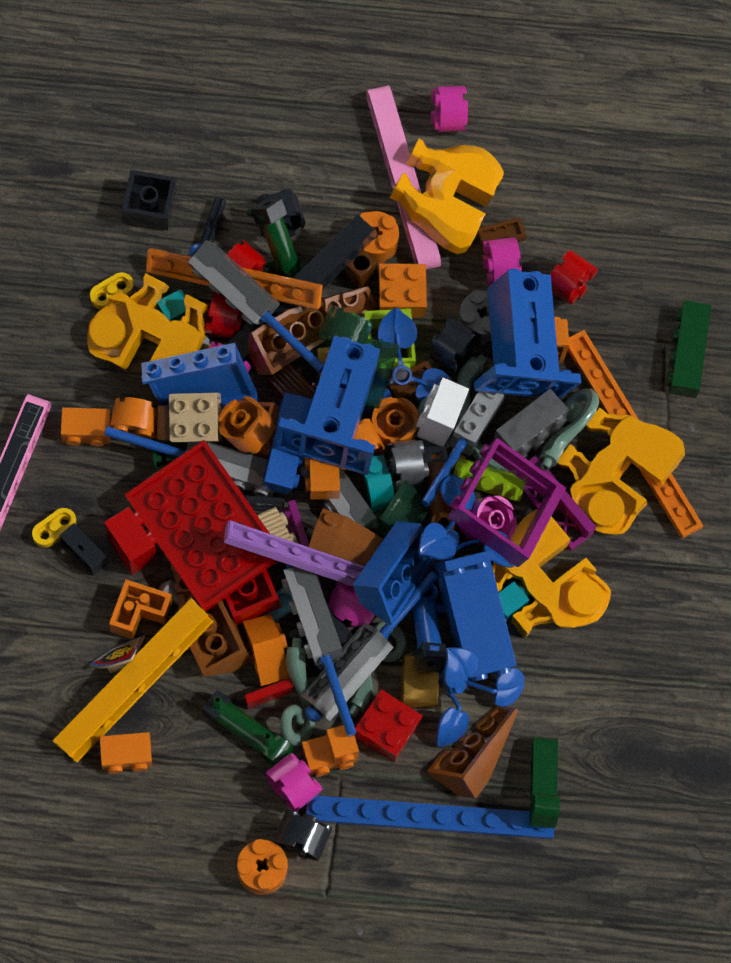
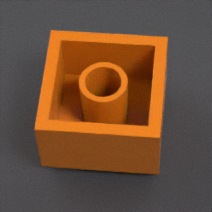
M379 264L378 310L411 308L412 318H425L427 308L426 264Z

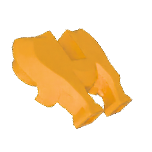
M419 138L406 164L416 166L417 169L430 173L425 185V192L422 194L415 189L408 175L402 173L390 198L399 201L411 218V221L421 227L443 248L455 254L466 253L486 213L453 197V195L457 192L486 207L494 196L496 187L503 178L504 171L495 157L484 148L460 145L443 150L427 148L423 140Z
M145 273L144 286L131 297L122 292L108 297V305L91 319L87 333L89 352L95 357L109 361L127 370L144 338L158 345L150 361L199 351L206 337L203 316L207 313L209 307L205 303L186 294L184 298L185 316L180 321H170L163 313L154 309L155 305L161 300L162 294L167 292L169 286Z
M599 408L586 424V427L590 432H606L611 436V444L598 452L591 462L584 457L582 452H577L575 447L570 444L560 456L557 465L561 468L570 469L576 482L570 489L572 499L596 526L595 530L611 535L624 534L636 516L645 508L647 500L621 481L620 477L633 464L662 486L685 456L683 441L664 428L644 423L631 415L607 414Z
M537 509L524 517L516 527L514 534L510 538L516 545L519 546ZM552 516L530 558L519 567L515 566L513 568L493 563L492 566L498 592L502 591V585L506 579L514 577L521 580L527 593L534 599L532 604L523 607L522 611L516 612L511 618V623L524 638L530 634L533 626L554 622L561 628H575L594 623L603 615L610 601V588L595 574L596 569L587 558L583 559L555 582H552L540 568L568 547L571 540Z

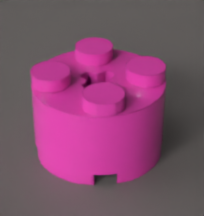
M437 86L436 89H431V101L434 102L435 111H431V124L434 125V130H437V132L466 131L464 126H467L468 100L463 99V94H467L465 86Z
M515 237L483 241L484 255H482V264L484 269H488V273H486L488 287L509 269H519L522 271V266H519V259H521L519 245Z
M501 496L475 499V504L470 512L495 530L505 533L509 538L515 532L517 521L512 512L514 508L507 499ZM459 526L460 531L464 533L469 541L477 539ZM481 542L475 545L484 546V543Z
M337 582L329 597L328 606L331 612L342 621L345 618L353 621L351 623L353 626L361 627L364 622L369 625L375 614L359 603L353 586Z
M293 753L284 757L265 772V777L272 789L279 797L281 796L286 801L284 804L295 812L323 790L317 780L311 779L308 775L311 771L303 760L299 761Z

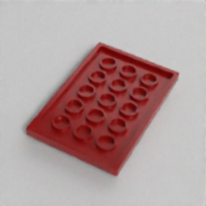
M205 440L125 494L205 612L278 562L277 560L224 543L225 525L228 520L268 534L270 533Z

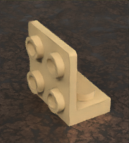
M170 394V441L201 442L205 440L222 442V434L219 432L220 421L218 420L221 413V394Z

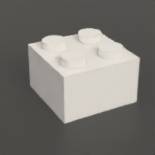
M442 378L439 385L434 384L425 401L423 413H421L416 427H419L417 437L443 447L455 427L469 388Z

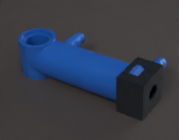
M434 584L411 610L413 612L418 649L415 654L416 670L440 672L446 662V644L441 643L437 613L446 614L444 605L437 604L435 601L438 590Z

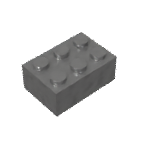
M549 389L498 428L493 441L498 438L524 458H527L531 450H539L546 443L545 440L548 437L554 436L564 429L563 425L567 421L566 416L569 409Z

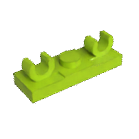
M459 457L453 475L463 480L467 477L469 478L472 474L469 470L474 462ZM487 466L475 489L520 502L525 482L512 473Z

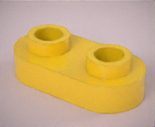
M121 272L94 286L90 292L92 305L98 309H103L109 303L108 297L119 292L129 296L134 288L132 277L127 273ZM122 284L126 286V288L124 289L118 288V286ZM100 296L106 297L104 301L98 300Z
M60 508L38 523L32 531L35 544L39 547L47 548L58 542L60 534L73 523H77L75 513L68 508ZM63 519L69 521L67 525L60 524ZM43 533L49 534V537L47 539H42L41 535Z

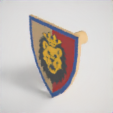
M145 635L126 641L108 650L89 664L95 668H108L110 673L122 670L135 657Z

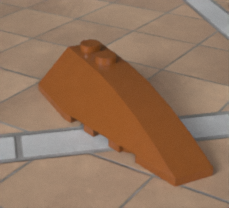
M365 286L321 299L319 309L298 306L285 310L274 318L310 351L363 317L364 311H372L378 305L369 287ZM267 323L249 333L248 355L258 375H272L301 356Z
M171 564L175 578V589L178 594L179 610L191 598L201 608ZM223 599L206 611L208 617L213 620V623L190 646L204 676L231 673L254 661Z

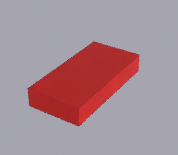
M286 679L245 694L246 707L250 709L291 694L294 691V685L291 679Z

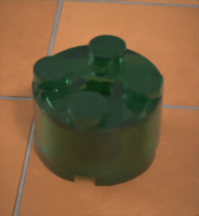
M331 305L318 337L329 342L333 341L334 336L347 337L354 342L366 344L374 324L355 313H349L344 311L343 308Z

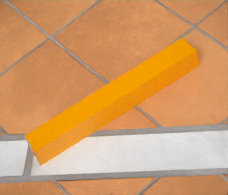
M191 598L135 655L133 660L60 732L53 742L74 761L78 762L100 740V736H104L213 623V620Z

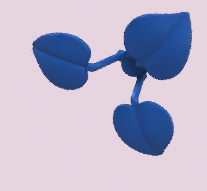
M394 308L385 315L378 330V339L382 347L387 350L396 348L398 365L392 371L393 378L384 383L375 374L363 412H373L375 406L381 400L391 397V392L386 386L394 382L400 385H405L410 381L419 383L416 388V397L421 403L424 398L428 397L434 384L439 385L442 378L452 381L445 372L435 368L427 369L423 373L421 380L412 377L411 370L406 365H403L400 347L409 348L414 344L417 338V328L412 319L399 308Z
M449 474L442 481L440 488L441 496L449 506L453 499L461 494L462 491L459 488L464 481L453 474ZM472 492L465 505V508L469 511L473 509L475 504L474 492ZM451 520L446 528L441 524L431 523L426 526L421 535L418 555L432 557L441 561H449L460 548L481 543V541L474 539L459 544V535L451 530L455 522ZM498 531V532H500L502 535H504L506 538H508L509 540H511L505 533H503V532H501V531ZM484 544L483 551H493L495 560L491 561L501 566L515 567L511 562Z
M446 648L445 669L439 674L438 682L441 687L448 690L446 695L452 699L456 709L450 707L441 716L436 734V746L443 747L458 741L467 731L469 716L466 712L461 711L462 706L454 694H461L466 689V685L492 694L495 693L494 703L500 707L509 706L518 699L524 688L525 676L516 668H511V672L497 677L495 682L496 688L492 689L468 681V678L476 672L478 666V659L474 653L463 648Z

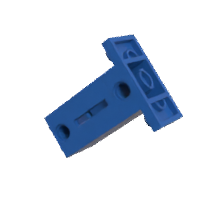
M519 269L507 270L487 288L494 365L474 382V389L480 392L540 397L551 389L560 399L581 383V375L571 373L569 370L559 371L551 275L541 274L539 271L522 272Z
M334 336L305 424H301L295 419L281 418L275 448L368 476L375 445L370 444L366 440H356L354 438L376 373L380 349L375 348L371 344L354 342L347 337Z
M492 550L462 556L430 566L431 571L439 577L437 581L454 648L469 650L478 659L477 670L469 677V681L488 678L487 673L491 672L493 675L506 674L511 672L510 667L517 666L491 565V560H495Z

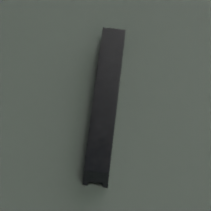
M358 214L293 279L323 285V290L378 236L376 229L371 227ZM278 301L280 305L271 315L275 317L283 311L298 307L299 305ZM247 323L226 343V345L236 344L243 362L247 361L249 363L251 361L248 355L249 333L260 327L261 325L253 323L251 325Z

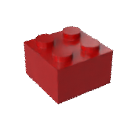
M128 507L104 522L107 539L131 575L156 561V552L158 550L155 545L157 541L150 531L146 533L142 526L144 522L137 512L133 514Z
M267 570L225 598L237 626L243 624V621L258 618L282 607Z
M381 689L356 726V735L354 736L392 762H395L421 723L423 715Z

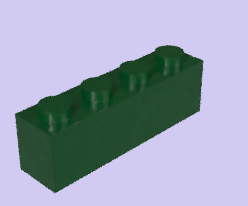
M684 300L682 307H677L675 321L679 322L678 329L674 328L672 336L675 350L671 349L669 356L672 371H668L666 377V385H669V394L696 398L700 391L712 305Z

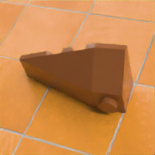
M322 509L309 548L366 566L384 539L344 515Z
M497 705L476 723L477 728L467 736L463 734L458 739L460 743L451 751L448 749L444 750L428 769V774L456 795L476 799L490 780L517 716V708L500 707Z

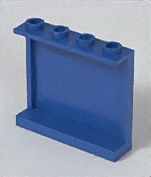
M235 343L141 363L142 383L149 384L159 406H169L170 394L220 393L221 411L230 401L234 399L238 401L244 399L243 397L245 396L252 397L258 402L257 391Z

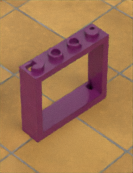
M496 438L491 444H485L479 452L481 458L476 460L469 470L472 473L471 476L463 481L459 488L462 491L461 494L457 495L451 502L450 507L452 510L448 518L513 565L519 567L530 558L566 487ZM491 459L544 496L519 546L465 508L467 501Z

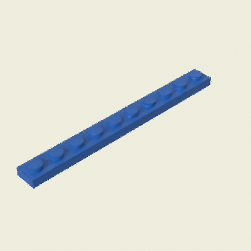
M329 796L314 797L307 803L306 810L307 814L318 818L317 822L549 840L554 838L553 828L530 827V811Z

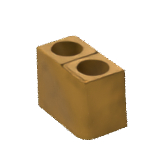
M405 654L402 660L401 702L412 709H436L439 696V672L416 670L415 655Z

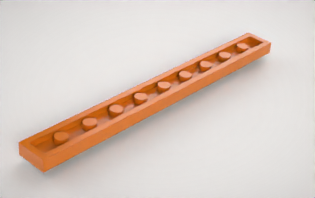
M585 330L569 337L567 351L590 389L598 394L599 404L607 414L631 415L638 419ZM641 471L681 539L703 528V524L672 473L661 486Z

